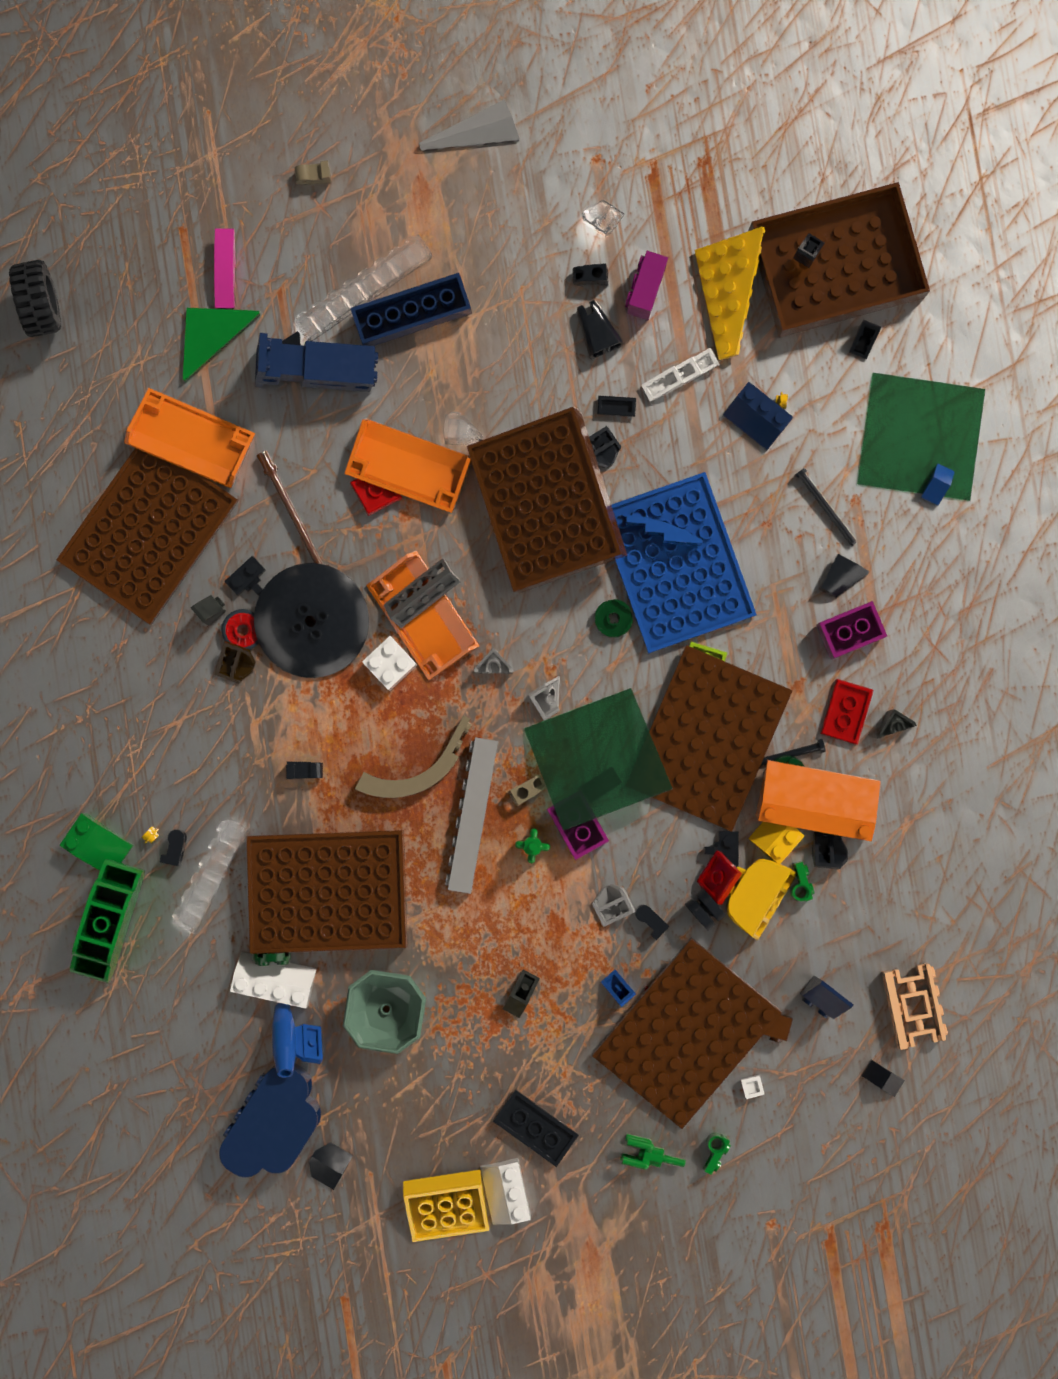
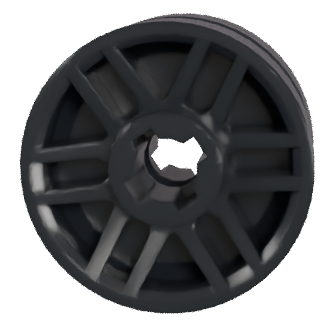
M701 889L696 894L699 903L691 898L685 903V906L702 926L709 931L715 925L711 917L720 921L726 914L704 889Z

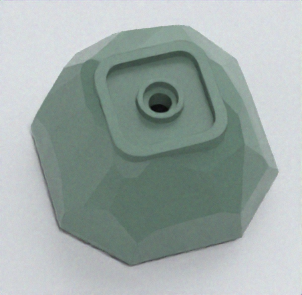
M370 970L348 987L342 1026L358 1048L398 1054L421 1036L426 997L409 975ZM388 1005L390 1011L385 1012L383 1006Z

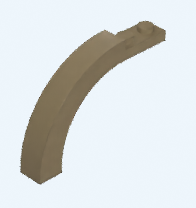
M463 715L442 756L425 772L404 780H385L363 772L355 789L372 796L399 798L415 795L434 786L450 772L458 761L459 756L453 754L455 750L459 751L463 743L460 740L463 733L467 734L472 726L469 723L471 719Z

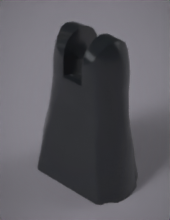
M595 300L589 302L593 312L590 315H587L583 305L577 307V317L590 359L604 355L605 349L607 352H611L623 345L619 334Z

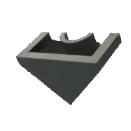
M895 709L889 710L876 733L877 739L917 725L915 721Z

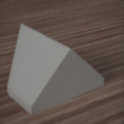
M492 648L474 668V673L513 674V668Z
M560 676L528 694V697L544 721L560 711Z

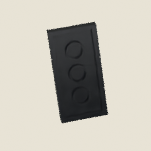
M517 1089L514 1090L493 1120L494 1123L555 1167L558 1166L579 1136L577 1132Z

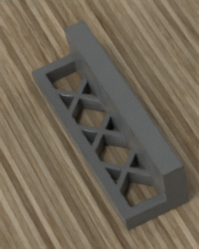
M442 558L386 602L384 607L390 619L402 628L459 584L460 580ZM444 567L445 570L437 574L438 570ZM429 579L427 584L422 586L423 582ZM411 591H414L413 594L409 598H407L408 594ZM398 603V606L392 610L391 607Z

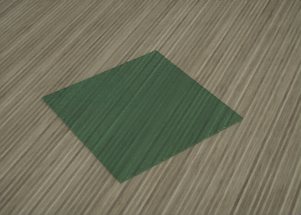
M873 373L857 484L923 494L938 463L955 471L951 486L944 497L970 501L985 389Z
M631 688L524 728L563 831L673 789Z

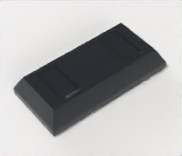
M598 396L597 415L635 417L636 398Z

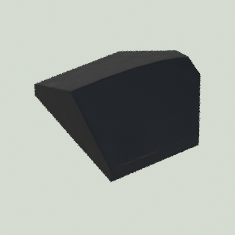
M605 426L589 436L598 466L607 468L615 462L618 452L622 447L610 429Z
M814 831L812 845L814 867L841 869L848 861V850L842 840V836Z
M332 1142L317 1149L309 1161L311 1177L334 1190L353 1154Z

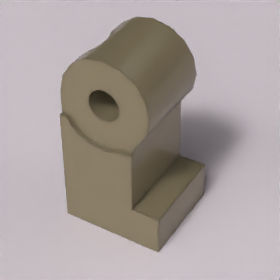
M328 160L320 161L317 164L296 166V184L316 185L331 183Z
M539 774L509 790L508 793L515 805L518 806L548 787Z

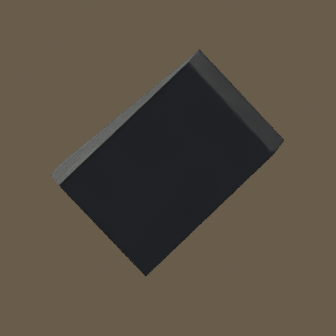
M808 233L797 249L793 259L810 268L825 242Z
M863 320L857 330L849 353L867 359L881 326Z
M872 1059L861 1075L894 1097L905 1081Z

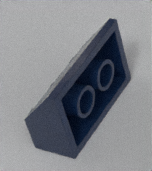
M750 382L746 384L723 414L724 417L765 450L770 448L794 418Z

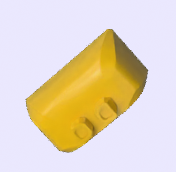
M766 859L756 860L747 870L737 867L742 873L739 878L741 881L737 887L734 885L728 894L730 896L727 907L729 918L756 940H759L797 875L792 869Z

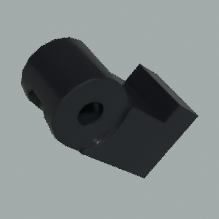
M606 263L577 266L572 269L574 285H609Z
M287 762L286 779L323 778V763Z
M172 830L169 833L167 855H161L160 863L174 866L182 865L187 835L183 830Z
M639 905L636 908V918L641 922H645L653 929L650 935L655 940L670 927L649 906Z

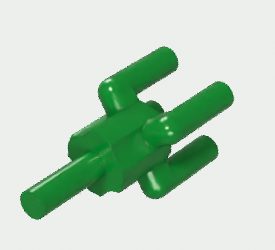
M535 828L530 830V837L526 838L525 841H516L515 843L516 848L523 849L528 855L527 860L530 864L535 862L536 855L541 851H548L550 849L548 843H542L537 838L538 831Z
M626 1134V1145L640 1149L638 1156L622 1153L620 1159L622 1164L647 1170L649 1165L660 1168L662 1162L680 1167L685 1166L686 1160L664 1155V1148L654 1146L652 1140Z

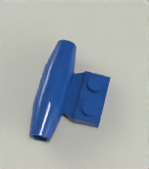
M283 1003L275 1005L272 1021V1054L279 1077L287 1078L293 1075L296 1057L303 1062L320 1064L323 1060L321 1027L307 1024L295 1027L291 1006Z

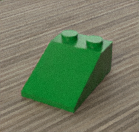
M81 813L59 846L100 871L105 859L122 863L134 845L87 813Z

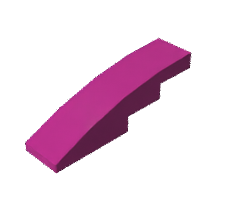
M215 228V308H235V228Z

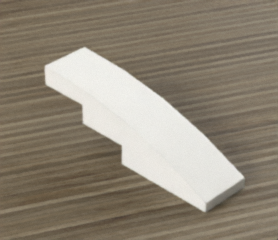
M708 348L697 356L669 368L641 386L649 401L652 402L709 372L720 364L712 349Z

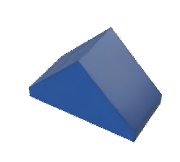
M937 463L921 498L938 506L951 486L955 471Z
M616 970L612 971L601 981L621 1007L636 995L635 991Z

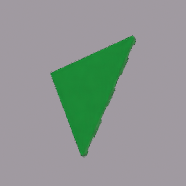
M187 308L183 381H187L196 371H199L216 353H219L236 335H239L256 317L258 318L260 311Z

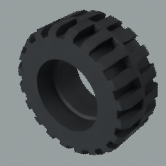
M38 259L12 265L9 269L11 293L20 324L25 334L29 337H37L58 332L61 329L60 309L53 281L45 262Z

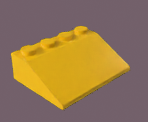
M480 1170L403 1181V1197L412 1242L489 1231Z

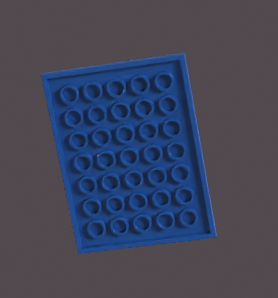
M706 472L611 505L628 555L616 559L615 562L648 654L757 615ZM626 516H641L669 523L702 539V545L662 543L663 535L644 534V526L625 525Z

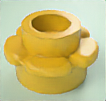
M781 392L780 395H776V403L783 409H786L788 394H782L783 392Z
M153 826L150 827L141 837L145 840L144 843L148 841L152 843L159 836L157 834L158 829L156 830Z

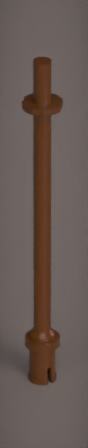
M267 450L263 451V455L259 453L257 458L264 469L263 473L271 478L313 562L323 564L277 476V465L273 464Z

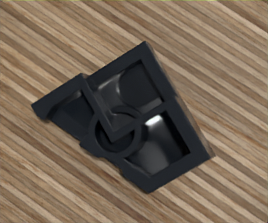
M837 554L819 590L837 598L868 575L869 571L848 558Z

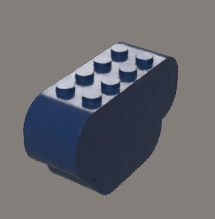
M294 1064L293 1075L287 1078L277 1075L275 1065L266 1074L263 1073L255 1084L257 1086L256 1091L253 1089L244 1102L247 1105L245 1107L242 1106L233 1118L236 1120L235 1124L232 1122L224 1132L223 1136L226 1138L220 1147V1160L223 1166L239 1177H252L259 1173L262 1168L270 1173L285 1172L293 1165L319 1124L321 1108L319 1103L310 1096L312 1090L311 1076L298 1064Z

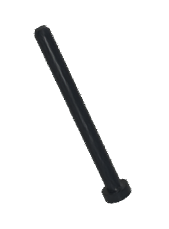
M804 467L794 475L795 478L801 479L847 542L853 546L856 544V539L807 476V470Z
M823 739L817 740V743L764 757L761 766L766 765L767 760L774 761L783 755L796 757L819 750L820 753L826 752Z

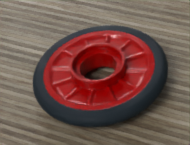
M239 609L227 615L222 624L224 641L249 650L255 648L259 642L255 633L254 612L247 609ZM246 625L248 627L247 635H239L237 632L238 626Z

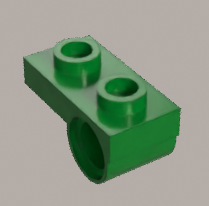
M801 861L795 862L793 866L797 874L798 883L792 885L790 895L798 901L812 900V895L815 893L812 883H808V867L806 864L803 865ZM798 887L804 888L805 892L802 897H797L795 894V890Z
M711 1133L706 1140L711 1154L703 1166V1170L712 1175L713 1171L717 1172L721 1165L719 1160L723 1154L726 1155L731 1147L729 1138L719 1133ZM713 1139H720L721 1144L719 1147L714 1148L711 1146Z

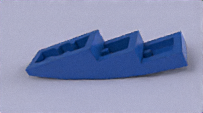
M626 516L625 525L644 526V534L663 535L662 543L702 545V539L669 523L641 516Z

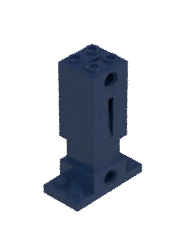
M268 333L259 334L256 349L255 387L262 388L263 384L279 385V381L302 382L301 387L370 392L372 387H375V383H377V371H374V368L378 364V352H375V346L306 341L304 346L282 344V339L267 338Z

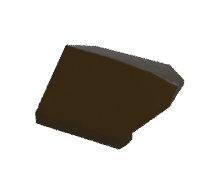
M224 641L214 675L239 684L253 672L256 661L249 649Z

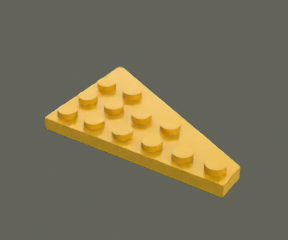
M759 227L694 250L719 360L739 355L740 341L744 333L742 330L744 321L747 319L750 305L749 299L753 291L751 288L758 268V257L762 249L761 242L763 233H765L764 227Z

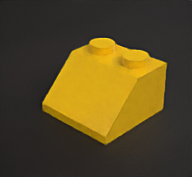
M762 822L748 839L773 862L781 864L805 835L795 827Z

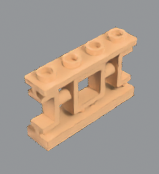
M927 962L916 965L917 975L903 978L900 977L899 969L881 971L896 1045L900 1050L915 1047L914 1036L930 1033L932 1042L946 1041L945 1035H948L946 1024L942 1023L941 1016H944L941 1004H938L937 997H940L937 985H934L935 970ZM925 973L928 992L926 989L916 991L914 981L924 979ZM894 976L897 984L907 982L908 992L898 994L900 1002H898ZM922 995L926 1013L909 1016L905 998ZM901 1015H903L905 1022L915 1020L916 1031L906 1032L908 1040H906ZM934 1016L936 1030L934 1027L924 1029L922 1019Z

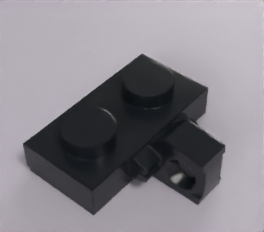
M252 555L224 582L238 596L245 589L248 592L252 589L259 596L263 590L258 584L261 581L259 576L266 569Z
M719 831V842H714V847H704V854L714 855L716 851H720L736 868L739 867V831Z

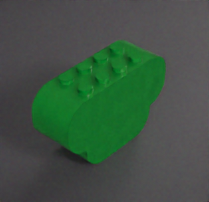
M105 859L98 878L95 880L77 931L72 949L73 957L70 964V972L106 983L110 982L141 890L145 870Z

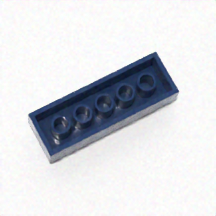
M460 273L350 308L362 345L375 346L472 314Z

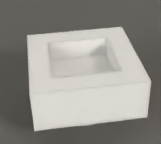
M760 1075L740 1079L745 1099L765 1095Z

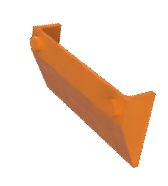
M148 388L126 430L124 443L232 488L255 433Z
M362 419L344 474L452 513L472 462L468 455L375 421Z
M415 551L406 554L366 586L427 679L431 680L480 646L446 595H443L402 628L390 619L384 604L428 570L418 552ZM429 579L425 580L422 586L426 585ZM411 591L408 594L407 598H409L414 591ZM398 603L392 606L391 609L394 610L398 606Z
M767 760L755 816L758 821L872 841L877 819L881 781Z

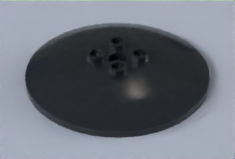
M304 563L286 568L266 584L256 603L254 627L257 640L263 652L276 666L292 675L318 678L344 669L357 657L368 635L369 612L361 590L345 573L325 564ZM307 616H313L316 619L314 626L310 627L306 624L305 619Z

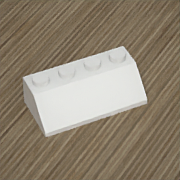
M241 952L233 975L230 992L307 1008L317 968L291 962L286 965H277V963L269 962L268 966H258L255 962H252V954Z

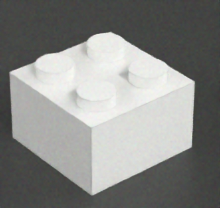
M391 636L362 661L389 691L417 666Z

